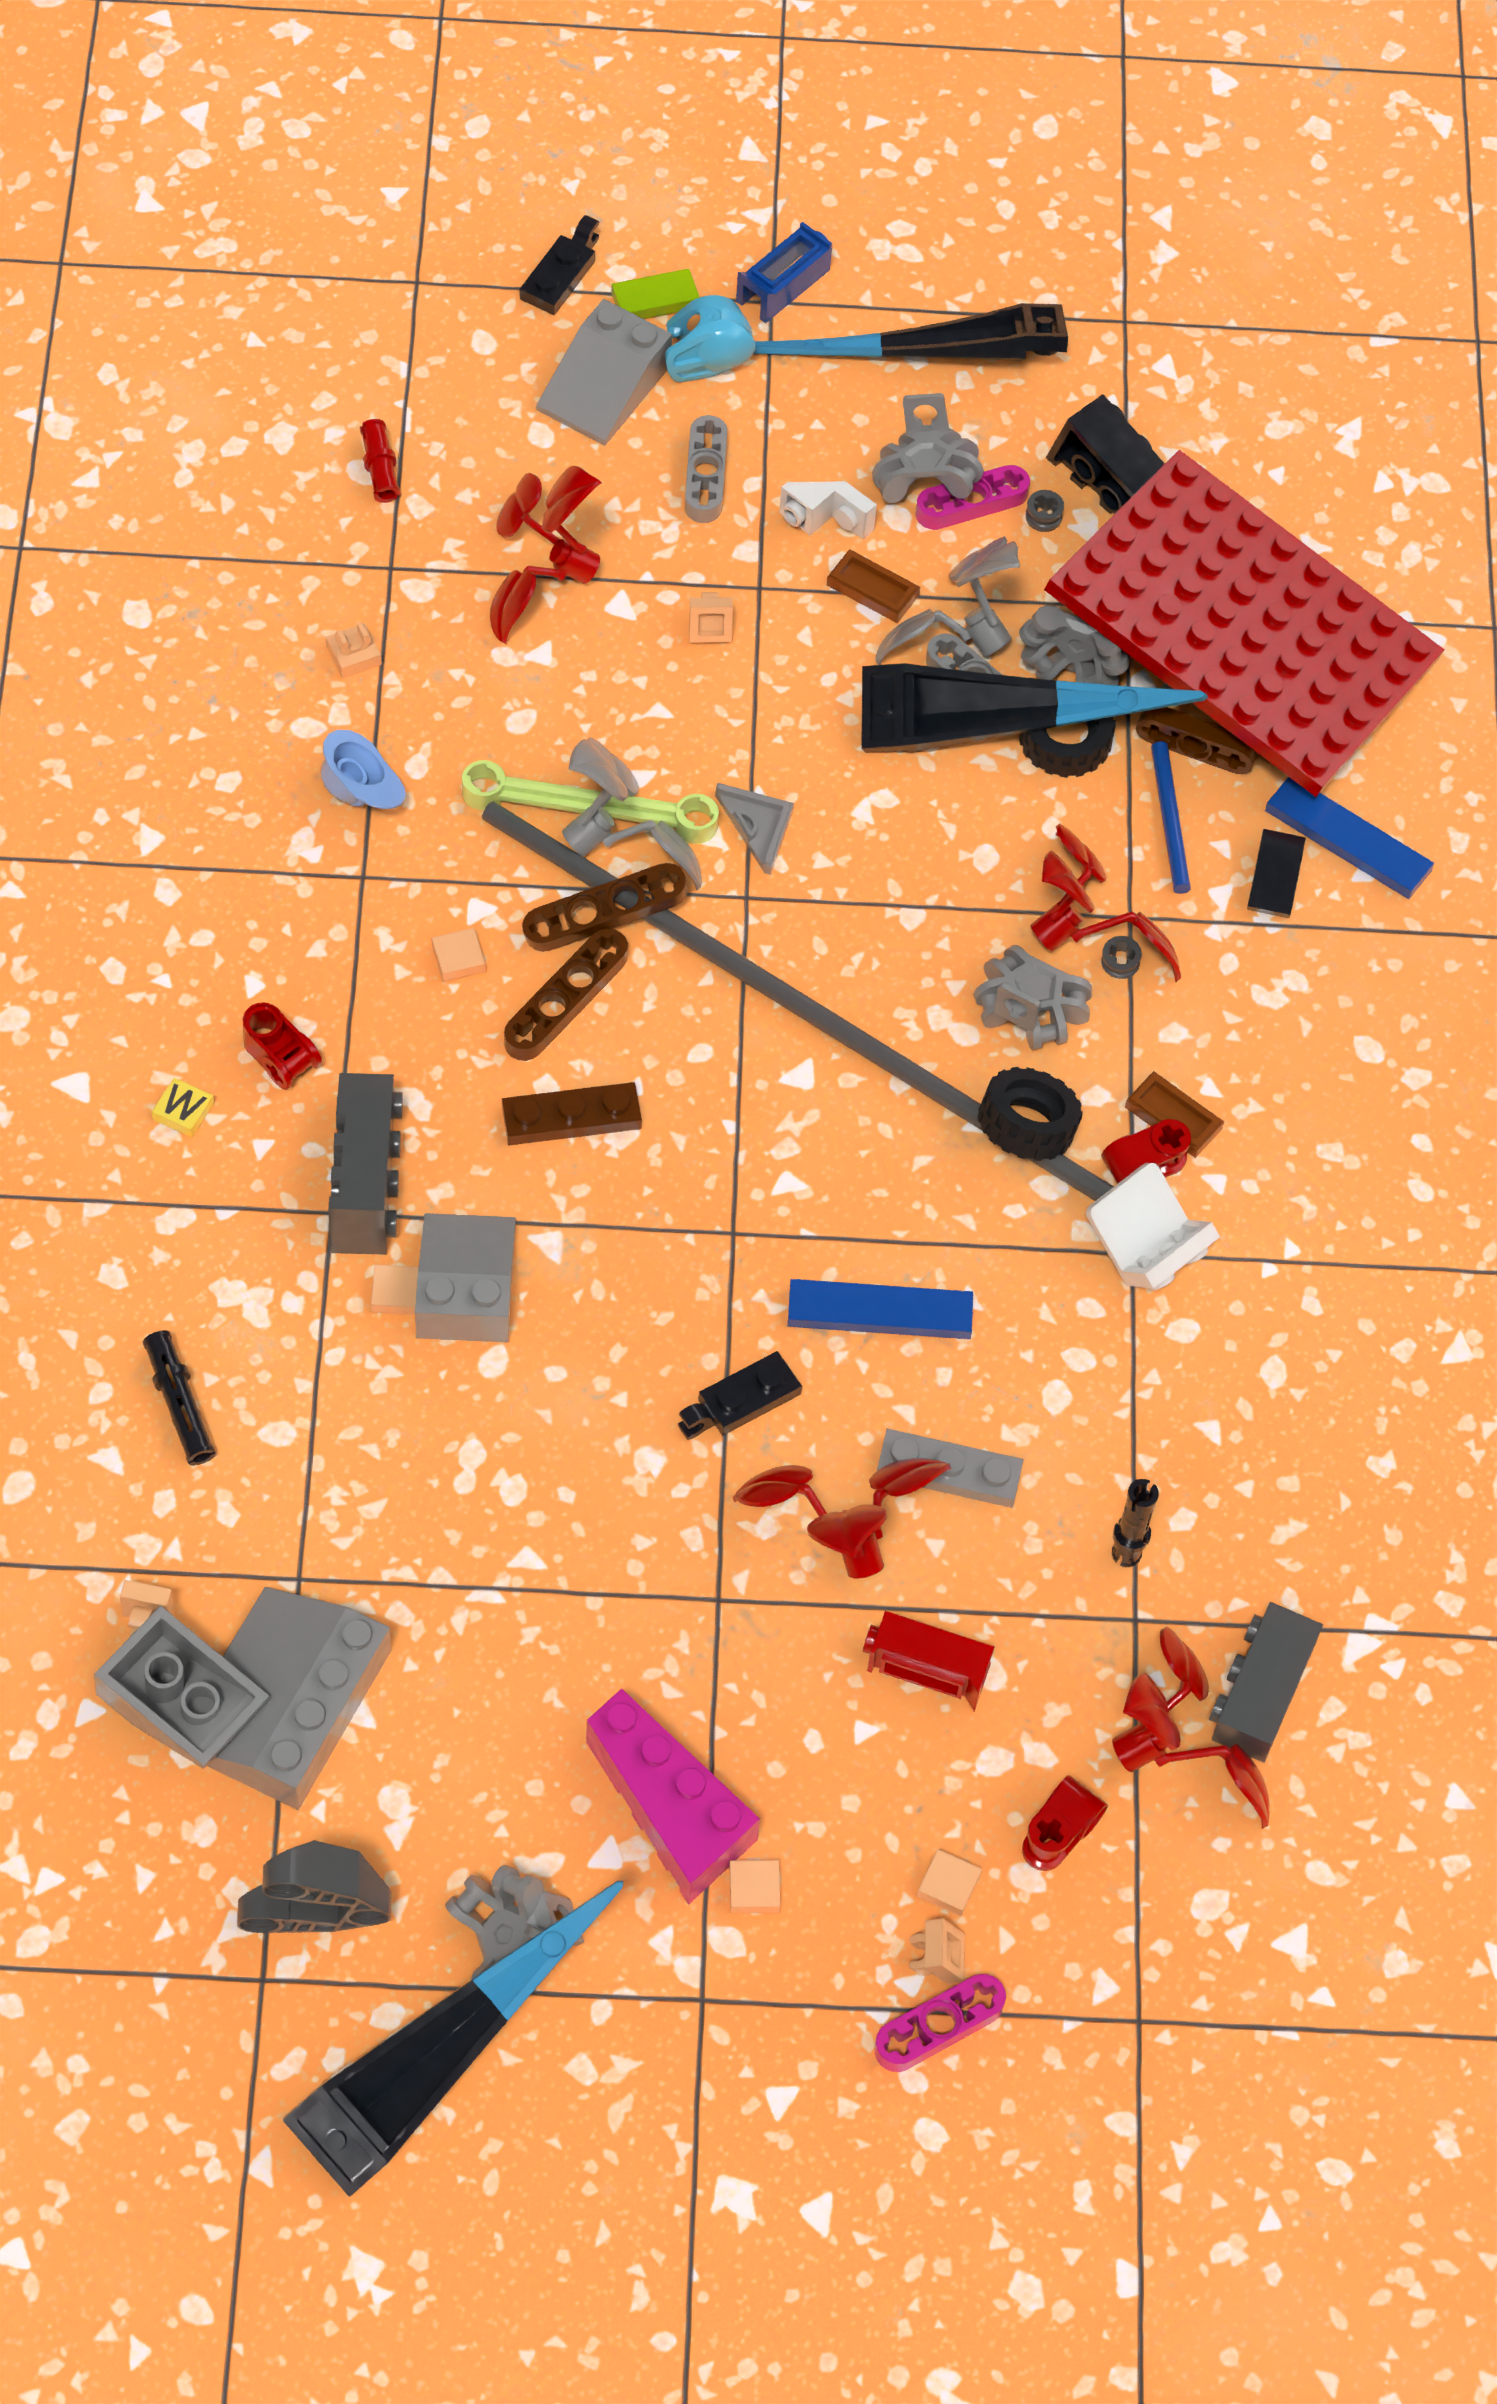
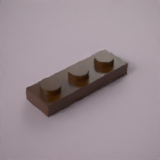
M635 1082L502 1098V1112L508 1146L642 1129V1118Z

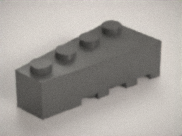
M339 1073L336 1107V1130H338V1133H334V1166L331 1169V1197L329 1196L328 1205L332 1253L387 1255V1238H396L397 1210H389V1199L398 1198L399 1170H391L392 1158H400L401 1131H393L394 1119H402L403 1092L394 1091V1074Z

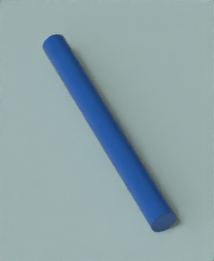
M1159 741L1151 745L1173 890L1175 893L1183 894L1190 891L1191 885L1168 744Z

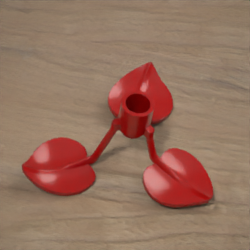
M579 466L567 468L551 488L546 499L547 510L543 515L542 525L533 520L529 515L540 500L542 492L540 479L532 473L523 475L516 486V491L508 497L499 513L496 528L498 534L502 537L509 538L513 536L524 521L525 524L554 544L550 551L549 560L553 562L555 569L526 566L522 573L514 570L502 582L492 600L490 608L491 628L497 639L506 645L512 626L518 620L534 593L536 587L535 575L551 576L560 581H563L567 575L582 584H586L594 577L599 568L600 555L579 543L561 525L578 505L598 485L602 484L599 479L590 475ZM556 530L564 539H559L552 532Z
M1061 823L1056 825L1057 832L1055 836L1060 837L1066 848L1081 863L1082 874L1076 879L1066 863L1053 851H1049L1045 855L1042 882L1054 885L1065 891L1066 894L1059 902L1030 924L1037 938L1048 950L1053 952L1070 937L1077 943L1084 936L1129 922L1139 928L1169 960L1173 968L1175 983L1180 980V966L1173 945L1163 931L1142 912L1136 914L1131 911L1082 929L1079 928L1078 925L1083 922V918L1072 903L1077 901L1089 913H1092L1095 910L1094 904L1082 886L1092 874L1100 883L1105 882L1107 877L1096 855L1070 829Z
M910 1458L892 1462L879 1469L869 1479L870 1487L876 1489L873 1494V1505H859L842 1512L827 1513L812 1488L805 1484L813 1478L812 1471L797 1465H785L766 1470L747 1481L732 1497L734 1502L738 1501L743 1505L766 1507L784 1502L796 1493L805 1495L819 1516L807 1526L809 1537L827 1548L842 1553L846 1571L850 1578H866L877 1574L884 1568V1562L877 1541L883 1537L881 1526L887 1519L886 1510L882 1507L883 1499L887 1495L898 1497L919 1490L945 1471L951 1470L950 1463L927 1458Z
M1169 1627L1161 1629L1160 1646L1162 1653L1171 1670L1181 1680L1180 1689L1173 1697L1166 1701L1163 1693L1149 1675L1142 1673L1134 1679L1127 1695L1123 1714L1138 1720L1140 1724L1112 1739L1113 1748L1119 1761L1127 1771L1133 1772L1152 1761H1155L1158 1767H1162L1169 1762L1220 1756L1225 1760L1226 1768L1235 1784L1260 1816L1262 1829L1267 1827L1270 1817V1802L1264 1778L1254 1761L1238 1744L1231 1746L1230 1749L1222 1745L1166 1753V1748L1173 1751L1179 1748L1181 1743L1179 1729L1169 1711L1188 1696L1190 1692L1199 1701H1203L1208 1696L1209 1685L1206 1673L1193 1651Z

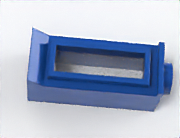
M801 222L799 229L748 271L738 272L736 302L742 306L757 294L761 297L760 320L767 323L830 271L832 243L823 233L815 231L804 222Z

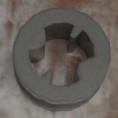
M1039 490L1031 494L1027 501L1025 513L1028 525L1040 532H1049L1059 527L1064 511V501L1061 496L1051 490Z
M1115 936L1109 939L1102 950L1101 964L1104 971L1111 977L1126 979L1133 976L1140 966L1141 948L1135 940L1127 936ZM1117 951L1126 952V964L1117 963Z

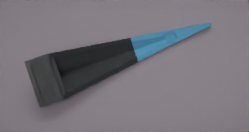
M1020 303L952 321L882 333L823 339L755 341L756 350L753 354L1022 361L1026 359V351H1033L1041 356H1051L1057 352H1067L1068 333L1062 304Z
M906 663L862 666L861 749L865 753L906 750L911 753L1204 701L1208 696L1202 691L1057 681Z
M616 1881L322 2081L316 2089L283 2117V2122L349 2197L389 2163L506 2022L623 1887V1881Z

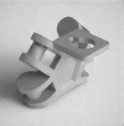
M942 393L904 396L903 408L906 432L900 435L898 439L899 445L889 443L880 450L881 460L872 471V479L875 485L880 488L883 499L888 503H896L905 497L913 481L918 478L930 477L940 480L953 496L959 499L967 498L973 490V483L978 482L984 474L983 466L977 459L979 455L977 444L968 438H961L959 433L949 428L945 398ZM930 405L936 409L938 414L932 419L931 425H923L922 420L915 416L913 411L916 407Z
M1045 605L1040 607L1033 614L1032 619L1027 620L1019 630L1021 640L1027 645L1021 653V658L1027 665L1033 664L1037 669L1035 675L1038 679L1052 680L1062 669H1066L1076 673V682L1118 686L1119 674L1125 672L1129 667L1130 661L1126 652L1080 617L1063 612L1055 606ZM1054 646H1057V652L1048 657L1046 653Z
M1012 945L1007 948L1002 959L992 958L984 964V972L988 981L979 985L973 995L976 1004L983 1007L984 1011L981 1014V1019L985 1027L995 1028L1009 1020L1025 1028L1028 1045L1031 1050L1041 1049L1042 1043L1055 1041L1057 1045L1067 1043L1066 1022L1074 1025L1088 1022L1090 1008L1086 1001L1092 997V985L1088 980L1079 976L1069 975L1029 955L1018 945ZM1049 1010L1051 1024L1040 1026L1038 1020L1039 1012Z
M508 1865L499 1867L493 1876L491 1885L480 1877L471 1874L465 1880L464 1885L466 1889L458 1898L452 1896L445 1904L446 1909L453 1917L476 1933L484 1960L480 1967L473 1972L471 1980L556 1923L558 1920H556L554 1912L557 1909L564 1917L574 1910L568 1898L544 1891L541 1880L531 1875H526L522 1878L515 1868ZM481 1901L493 1909L485 1920L474 1910ZM581 1935L573 1945L578 1946L584 1943L583 1936Z

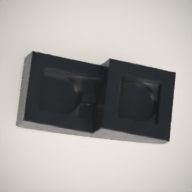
M1263 829L1247 910L1290 918L1306 837Z

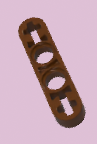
M658 864L534 908L527 913L522 923L525 939L529 946L537 951H551L590 937L598 930L605 928L613 929L675 907L682 903L688 892L685 874L675 864ZM669 878L671 883H674V891L666 893L664 888H660L662 887L661 880ZM644 884L648 885L652 900L647 902L644 889L641 886ZM629 890L637 894L638 901L630 909H619L614 904L615 897L622 891ZM583 905L592 906L597 911L596 917L588 924L575 922L572 916L578 907ZM562 913H564L567 926L569 927V929L563 931V927L558 916ZM545 921L549 927V935L541 937L540 933L536 932L538 931L537 924Z
M605 928L595 932L508 1021L504 1030V1047L512 1058L528 1061L540 1055L618 974L627 962L628 942L626 937L615 929ZM611 947L616 948V954L607 952L600 959V948L605 950ZM599 959H600V968H599V967L597 966V964H596V963L599 961ZM584 972L592 978V982L585 987H575L568 981V978L574 973ZM556 1001L561 1003L565 1010L560 1015L553 1017L543 1014L540 1007L546 1002ZM532 1030V1042L526 1039L520 1043L516 1042L517 1034L524 1037Z

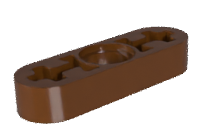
M1169 707L1142 711L1136 724L1137 734L1146 742L1151 744L1159 741L1166 742L1170 751L1235 774L1250 772L1258 755L1255 750L1226 728ZM1191 736L1197 737V738L1201 739V740L1204 741V742L1198 741V740L1192 738Z

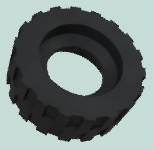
M1114 717L1086 721L1088 735L1081 743L1065 744L1050 738L1046 729L1020 733L1019 742L1023 746L1025 757H1028L1032 761L1031 764L1036 768L1039 767L1045 770V773L1050 775L1056 774L1065 778L1075 775L1076 777L1084 776V773L1095 771L1098 769L1099 764H1103L1106 761L1108 752L1111 751L1116 720H1114Z
M1011 1067L1010 1070L1004 1069L999 1071L997 1076H993L989 1082L978 1110V1122L981 1123V1130L984 1134L988 1135L989 1140L994 1145L1000 1146L1007 1153L1015 1154L1023 1159L1030 1158L1034 1161L1056 1159L1058 1155L1062 1156L1066 1153L1068 1147L1070 1148L1082 1119V1104L1076 1098V1093L1071 1088L1069 1089L1065 1082L1050 1076L1051 1074L1047 1072L1036 1071L1034 1068L1028 1067L1026 1069ZM1011 1105L1034 1109L1044 1115L1050 1122H1038L1025 1118L1017 1113Z

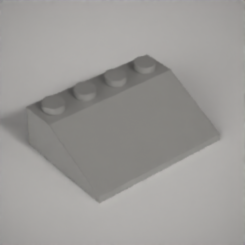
M264 1587L223 1655V1658L266 1692L270 1699L207 1766L299 1811L392 1651L390 1627L345 1606Z

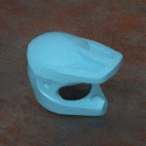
M708 295L697 298L670 318L666 324L667 331L672 334V338L680 340L665 351L667 371L675 382H686L718 375L742 365L751 358L756 350L752 327L738 305L730 298L724 296ZM697 314L701 317L700 321L690 331L687 329V323L692 316Z

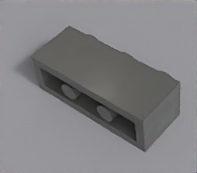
M1273 1602L1269 1603L1264 1617L1254 1614L1244 1641L1251 1643L1246 1657L1240 1654L1236 1655L1226 1679L1234 1683L1228 1697L1219 1694L1209 1717L1210 1721L1217 1723L1212 1741L1229 1748L1238 1744L1251 1758L1265 1763L1323 1627L1322 1623Z

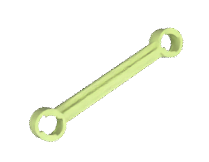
M479 760L469 764L462 774V795L464 801L470 807L482 811L492 801L499 805L506 801L582 813L592 805L601 793V791L507 777L498 764L488 760ZM477 779H490L496 782L498 787L490 792H481V788L474 786L472 782ZM703 794L687 795L678 803L628 796L624 801H620L612 796L603 807L614 819L639 823L652 820L656 824L662 820L672 828H675V831L686 842L691 844H702L710 841L716 835L718 829V806L713 799ZM691 812H701L709 816L711 821L702 826H695V822L688 820L685 815Z

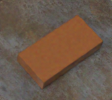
M851 549L847 551L827 576V586L897 624L920 595V586Z
M1155 1071L1128 1097L1125 1104L1126 1109L1150 1126L1166 1119H1174L1184 1123L1191 1133V1144L1187 1153L1194 1158L1219 1134L1224 1125L1222 1119Z

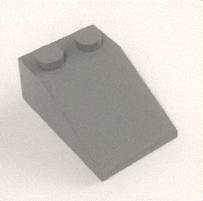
M603 299L580 326L540 397L536 410L606 446L666 373L665 351L672 346V334Z
M424 1214L415 1305L417 1339L509 1342L516 1217Z
M161 1605L94 1674L95 1690L98 1697L133 1726L202 1769L220 1753L270 1699L266 1692Z

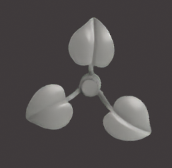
M1005 536L998 538L984 548L965 557L949 573L948 578L950 581H955L957 587L970 582L980 604V607L974 609L964 618L968 624L965 628L940 610L932 612L931 609L923 611L900 623L883 639L876 654L877 664L881 665L885 655L891 650L920 634L932 623L938 621L945 623L956 631L964 642L972 638L984 657L1005 646L1012 637L995 611L990 608L978 578L1009 568H1019L1018 546L1015 541L1007 543Z
M592 737L587 740H581L572 751L568 769L588 776L604 789L590 807L562 830L563 836L569 845L581 856H586L601 842L606 847H610L615 841L643 831H649L662 848L689 874L694 881L696 891L700 889L702 885L701 869L693 849L666 822L661 820L656 824L654 821L649 820L619 832L611 833V828L615 823L603 807L612 796L620 801L627 799L628 795L630 797L635 796L639 791V786L634 774L627 765L612 754L603 744Z

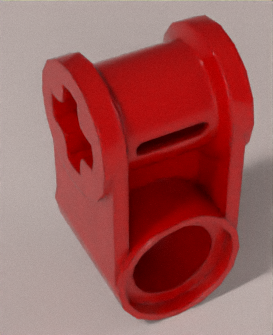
M266 1002L256 1003L244 1012L242 1018L244 1047L281 1089L287 1090L293 1084L292 1080L309 1067L317 1068L322 1064L320 1053L313 1042L305 1034L299 1032L276 1006ZM259 1028L272 1030L264 1034L255 1032Z
M1162 1120L1135 1134L1126 1135L1113 1141L1103 1150L1101 1158L1117 1184L1145 1163L1156 1164L1166 1178L1177 1174L1184 1168L1187 1161V1150L1191 1144V1133L1189 1128L1178 1120Z
M1071 1775L1066 1776L1055 1788L1045 1805L1032 1818L1028 1826V1834L1022 1844L1024 1860L1031 1867L1040 1871H1049L1057 1868L1080 1840L1084 1839L1098 1824L1106 1812L1108 1804ZM1047 1838L1050 1839L1046 1844L1043 1843Z

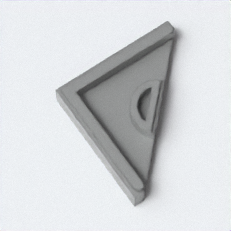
M717 783L715 797L763 872L771 875L793 814L794 803Z

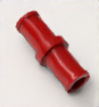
M370 419L363 422V426H360V433L363 437L366 452L363 457L364 467L370 472L374 499L381 503H387L396 500L397 495L400 496V489L397 485L394 471L397 460L395 452L389 447L386 423L381 419Z

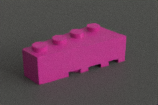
M622 1688L587 1719V1745L616 1791L623 1796L632 1811L634 1820L640 1829L645 1831L657 1850L658 1858L665 1869L669 1870L680 1887V1893L689 1905L729 1868L730 1861H736L758 1840L760 1818Z

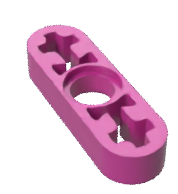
M1006 465L985 471L981 479L973 483L972 491L978 492L984 498L979 503H969L964 499L953 496L944 484L927 488L918 495L916 519L923 527L938 530L1020 506L1028 497L1030 477L1023 468L1015 465ZM934 505L937 510L942 509V511L936 512L933 507L928 508V506Z
M988 1974L974 1975L885 2024L877 2034L874 2047L878 2063L886 2070L892 2072L906 2071L993 2023L1002 2014L1006 2000V1992L1002 1983L997 1978ZM979 1990L983 1996L991 1993L993 1997L990 2008L986 2009L983 2004L975 2005L967 2011L966 2019L969 2022H964L961 2009L973 2002L975 1991ZM955 2000L959 2001V2006L954 2002ZM935 2011L946 2012L952 2017L954 2028L951 2032L944 2035L935 2034L927 2027L926 2018ZM915 2023L919 2037L907 2044L906 2055L901 2057L897 2051L888 2053L889 2038L894 2037L898 2042H903L912 2037L914 2027L911 2024ZM921 2040L927 2045L922 2046Z

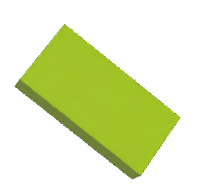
M689 268L611 284V294L615 305L642 319L679 312L691 301L700 298Z

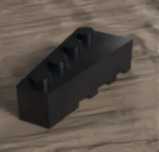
M1104 394L1067 419L1046 456V459L1055 467L1063 463L1073 472L1070 475V480L1078 487L1083 489L1088 485L1100 497L1099 505L1109 514H1115L1165 464L1152 450L1150 442L1143 435L1136 432L1125 419L1122 410L1117 405L1112 404Z

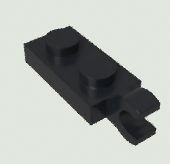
M584 215L579 221L572 239L563 235L558 237L519 289L520 300L555 316L595 262V250L592 248L599 239V234L594 232L599 225L598 220Z
M776 1351L699 1391V1403L692 1404L679 1412V1416L683 1421L678 1423V1427L687 1440L697 1437L713 1426H716L723 1436L801 1395L802 1385L779 1352Z

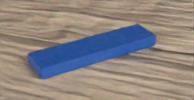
M1290 777L1285 780L1267 802L1265 809L1267 813L1407 899L1412 897L1433 870L1434 862L1325 795L1319 793L1315 797Z
M790 1279L787 1327L971 1339L973 1291Z

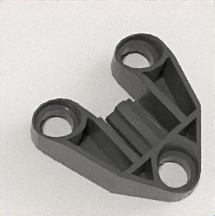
M314 1840L290 1848L274 1856L263 1865L262 1885L250 1890L238 1899L237 1927L252 1933L336 1932L380 1925L391 1920L392 1892L359 1851Z

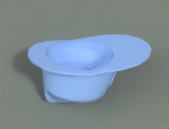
M335 730L327 735L323 742L325 760L321 766V779L330 794L351 806L367 804L380 809H394L402 805L406 797L404 785L369 740L361 734L350 730Z

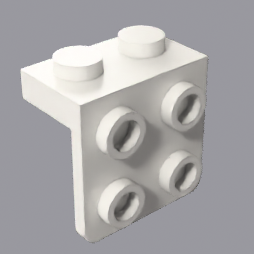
M1145 1163L1093 1202L1086 1210V1216L1126 1286L1149 1288L1152 1290L1165 1287L1174 1280V1273L1185 1264H1190L1203 1258L1208 1253L1207 1247L1220 1238L1212 1222L1188 1220L1161 1170L1154 1163Z

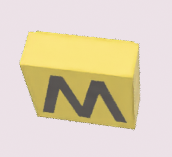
M173 1078L152 1110V1118L154 1121L192 1138L214 1105V1096Z

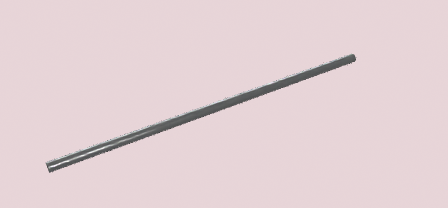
M492 801L485 808L482 820L593 888L618 879L498 803ZM626 890L618 893L614 902L625 909H630L637 903L638 896L633 891ZM645 895L646 902L652 900L651 898ZM666 909L641 918L981 1130V1123L978 1122L977 1117L981 1103L670 910ZM1058 1155L1056 1159L1052 1160L1042 1159V1161H1034L1027 1158L1094 1201L1114 1187L1064 1155Z

